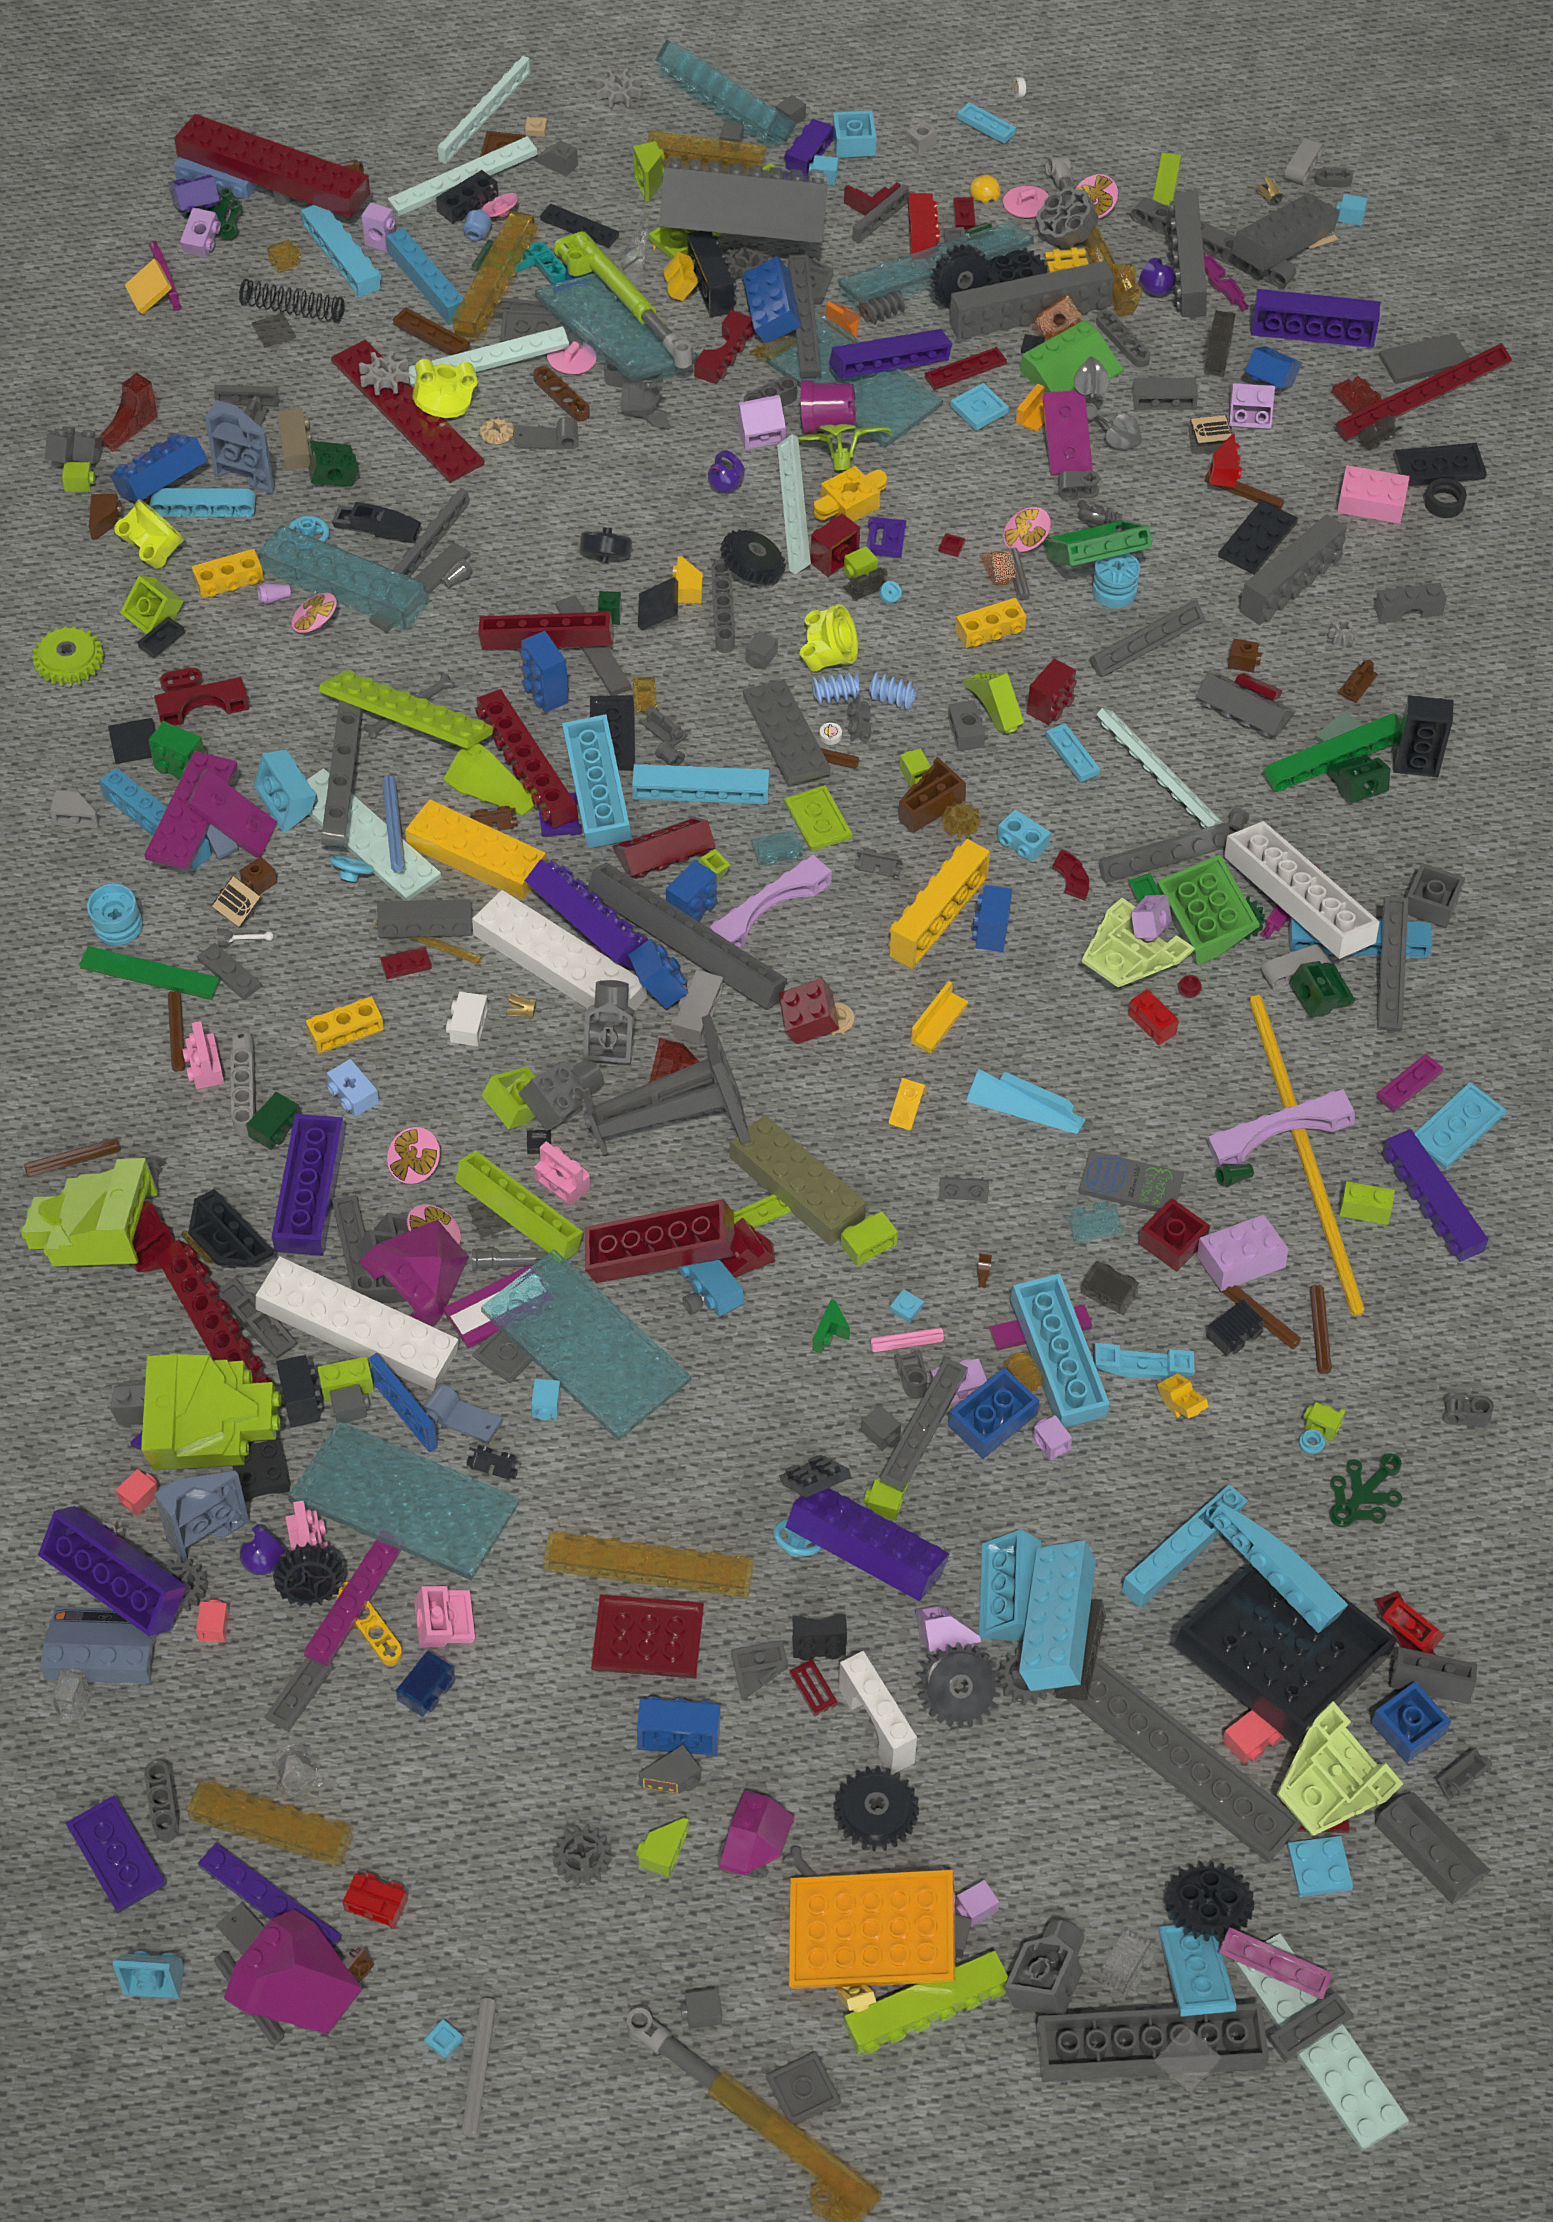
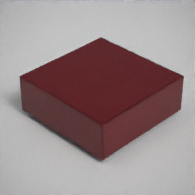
M945 533L938 547V552L959 557L966 538Z

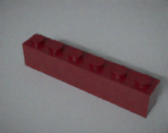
M611 612L480 616L478 635L482 650L522 649V640L543 631L548 634L557 648L613 646L614 628Z

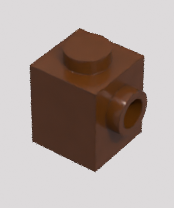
M1233 638L1228 668L1254 673L1255 665H1260L1262 652H1258L1259 643Z
M262 856L239 870L240 882L258 896L277 884L275 869Z

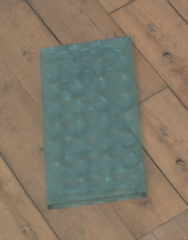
M596 273L535 290V298L632 382L678 369L673 363V357L663 347V342L647 324H641ZM692 350V364H694L699 355Z
M824 315L816 320L821 376L800 377L796 335L766 356L767 364L784 376L796 378L799 387H801L802 380H814L815 383H853L856 407V425L854 426L858 429L864 427H886L891 429L892 436L882 431L865 433L884 448L943 406L942 398L901 369L840 379L829 365L832 347L859 343L861 341Z
M555 1249L481 1306V1312L553 1380L560 1381V1386L618 1441L691 1382L692 1376Z
M340 1421L288 1495V1501L292 1503L304 1500L306 1509L316 1511L319 1515L469 1580L473 1579L519 1506V1498Z

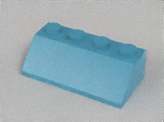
M1022 1529L982 1544L979 1636L983 1639L1024 1640L1036 1549L1041 1547V1540Z

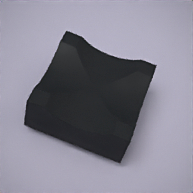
M280 1439L250 1444L249 1454L245 1456V1465L232 1466L233 1471L238 1473L244 1501L266 1494L290 1492Z
M838 1614L826 1620H810L803 1616L793 1617V1658L809 1661L815 1657L838 1659L841 1656H846V1614Z

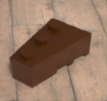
M936 757L930 769L924 771L919 782L913 784L899 801V820L912 833L916 832L966 801V782L942 760Z

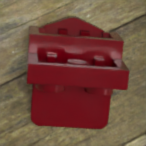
M149 1201L143 1203L132 1240L138 1263L130 1264L136 1272L147 1273L162 1269L156 1257L175 1242L168 1226L161 1222L153 1203Z
M741 1218L734 1223L735 1256L719 1259L732 1276L737 1278L772 1262L774 1263L776 1261L774 1243L757 1232L747 1220Z

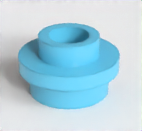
M1310 1429L1300 1436L1299 1445L1308 1454H1318L1324 1448L1325 1439L1319 1431ZM1312 1440L1316 1445H1311L1308 1441Z

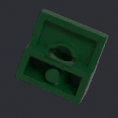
M309 441L310 464L308 468L311 483L352 487L358 466L356 454H352L351 445Z
M1365 754L1327 766V774L1339 784V793L1350 803L1389 791L1390 767L1379 757L1371 759Z
M1320 961L1303 963L1289 980L1310 1018L1328 1015L1335 1008L1352 1006L1355 1001L1354 996L1334 963L1322 965Z

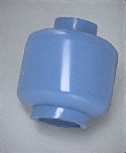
M472 210L466 216L463 231L473 241L485 239L492 225L491 218L483 210Z

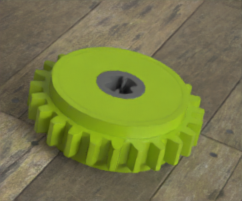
M64 626L62 629L56 628L53 632H47V636H41V643L36 642V648L32 650L35 671H38V675L40 677L43 676L44 681L51 679L53 685L59 682L60 686H63L64 683H68L69 686H72L75 682L81 684L83 679L88 681L89 675H96L95 669L100 670V663H103L102 657L104 656L101 642L98 641L97 636H92L91 631L85 632L84 628L76 629L75 626L72 628Z

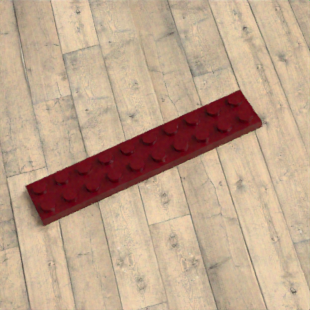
M366 339L331 357L332 363L449 483L485 465L484 459L443 417L426 413L415 404L412 398L414 388L409 383L397 382L398 393L396 394L393 393L391 388L384 387L380 390V394L376 395L374 384H369L365 387L361 386L360 377L367 374H360L359 363L372 364V352H375L378 358H383Z

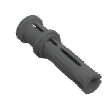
M493 1248L492 1251L472 1249V1271H476L477 1268L497 1270L499 1267L528 1265L546 1267V1251L499 1252L497 1248Z

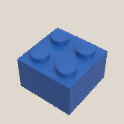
M1267 346L1254 348L1245 372L1249 373V377L1259 382L1261 380L1269 382L1268 386H1275L1277 390L1280 388L1285 389V387L1293 386L1302 362Z
M694 860L666 888V901L700 922L703 914L707 910H712L717 903V874Z
M985 885L983 894L979 893L972 939L977 940V949L1004 951L1010 915L1011 888Z
M649 939L628 954L640 983L666 1009L689 993L685 986L687 980L679 971L681 968L680 964L674 957H668V953L662 944L657 945L652 939Z
M1415 1681L1377 1709L1371 1724L1399 1756L1408 1763L1443 1737L1448 1731L1451 1720Z

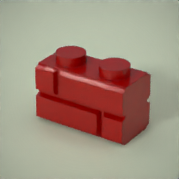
M1149 989L1132 998L1128 1015L1150 1037H1153L1152 1039L1158 1045L1163 1044L1177 1034L1179 1019Z
M1400 1598L1395 1600L1382 1617L1390 1626L1424 1653L1430 1654L1444 1637L1438 1628L1429 1623L1428 1620Z
M366 1872L364 1875L356 1873L343 1898V1906L345 1911L395 1929L408 1901V1897L404 1887L396 1882L386 1884L380 1882L379 1878L371 1873Z

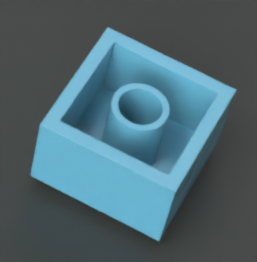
M873 111L834 112L833 126L836 157L876 156V131Z

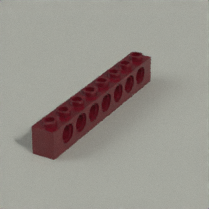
M498 689L477 697L478 707L475 708L478 719L493 726L492 735L496 747L502 749L505 761L511 763L513 772L516 777H520L524 790L526 792L529 791L534 806H539L543 820L545 822L548 821L552 828L577 820L575 801L503 691Z
M180 1240L175 1241L158 1255L156 1259L213 1360H227L228 1362L244 1361L248 1370L252 1372V1383L273 1382L261 1369L263 1364L257 1356L253 1355L251 1351L252 1345L249 1340L242 1336L240 1324L229 1313V1305L218 1294L220 1291L219 1287L214 1281L210 1280L208 1268L199 1261L197 1249L191 1243L186 1244Z

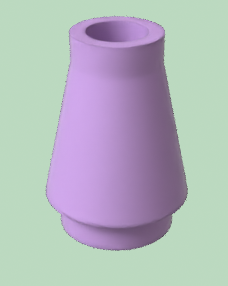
M262 583V585L257 586L260 603L269 604L291 596L289 584Z

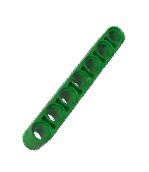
M1396 713L1389 714L1273 762L1263 770V775L1275 792L1300 784L1326 773L1327 766L1365 754L1369 755L1396 744L1402 721Z

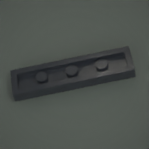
M551 203L540 215V221L572 234L582 231L586 232L595 243L610 248L619 237L618 230Z

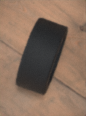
M1439 478L1428 485L1426 490L1425 507L1436 517L1452 518L1458 516L1463 511L1465 505L1466 489L1461 483L1453 479ZM1447 493L1454 496L1457 501L1444 503L1437 500L1433 495Z

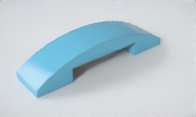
M1095 1343L1094 1345L1095 1366L1108 1373L1131 1378L1167 1379L1176 1373L1183 1377L1194 1376L1195 1373L1194 1351L1169 1349L1168 1354L1120 1350V1345Z

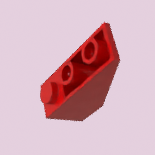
M1231 434L1212 456L1208 472L1211 485L1235 487L1237 479L1241 478L1240 455H1237L1239 443H1236L1235 434Z

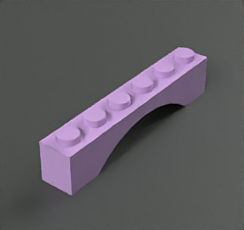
M812 855L808 859L802 860L791 871L783 873L775 882L767 884L758 894L750 896L745 903L733 908L722 919L714 921L710 929L741 948L746 943L747 935L752 925L761 914L772 906L788 899L817 895L831 885L832 871L815 855Z
M1344 1089L1331 1091L1325 1096L1317 1099H1308L1300 1105L1283 1108L1280 1112L1263 1115L1257 1120L1248 1123H1240L1226 1131H1217L1208 1137L1209 1149L1217 1167H1220L1223 1163L1243 1164L1256 1146L1276 1134L1305 1128L1334 1132L1354 1125L1355 1111Z

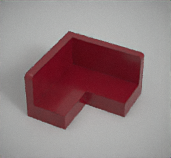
M896 182L889 189L884 186L872 197L858 188L855 189L850 185H846L844 187V204L866 216L895 192L901 184Z

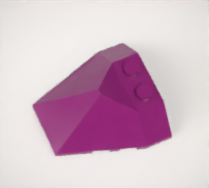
M437 1219L376 1244L359 1262L374 1280L382 1275L386 1276L414 1309L409 1315L410 1317L434 1327L443 1315V1307L447 1306L469 1256Z
M293 1909L271 1919L237 1961L224 1999L245 2014L267 2017L275 2022L291 2023L295 2027L328 2035L363 1989L317 1925Z

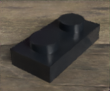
M167 617L137 642L138 648L155 658L185 633L184 627L170 617Z

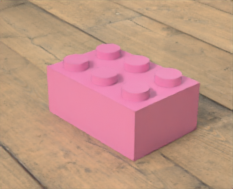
M1346 465L1337 512L1400 523L1410 476Z

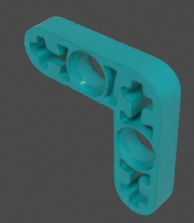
M542 242L530 244L498 258L493 263L495 275L501 278L536 265L551 283L561 284L567 279L564 265L548 246ZM521 258L525 259L523 261H516L517 259Z

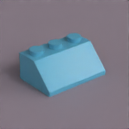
M287 750L262 754L254 788L274 820L277 821L281 831L286 832L312 812L314 802L316 801V794Z

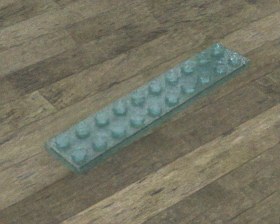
M1009 221L839 278V287L859 303L867 302L869 299L885 296L887 293L903 290L905 287L929 280L930 276L934 273L932 268H935L937 265L936 260L939 261L941 254H946L948 248L953 250L954 245L958 247L961 244L975 246L985 254L984 258L989 261L996 256L1006 255L1011 251L1024 249L1026 246L1034 244V236L1014 221Z

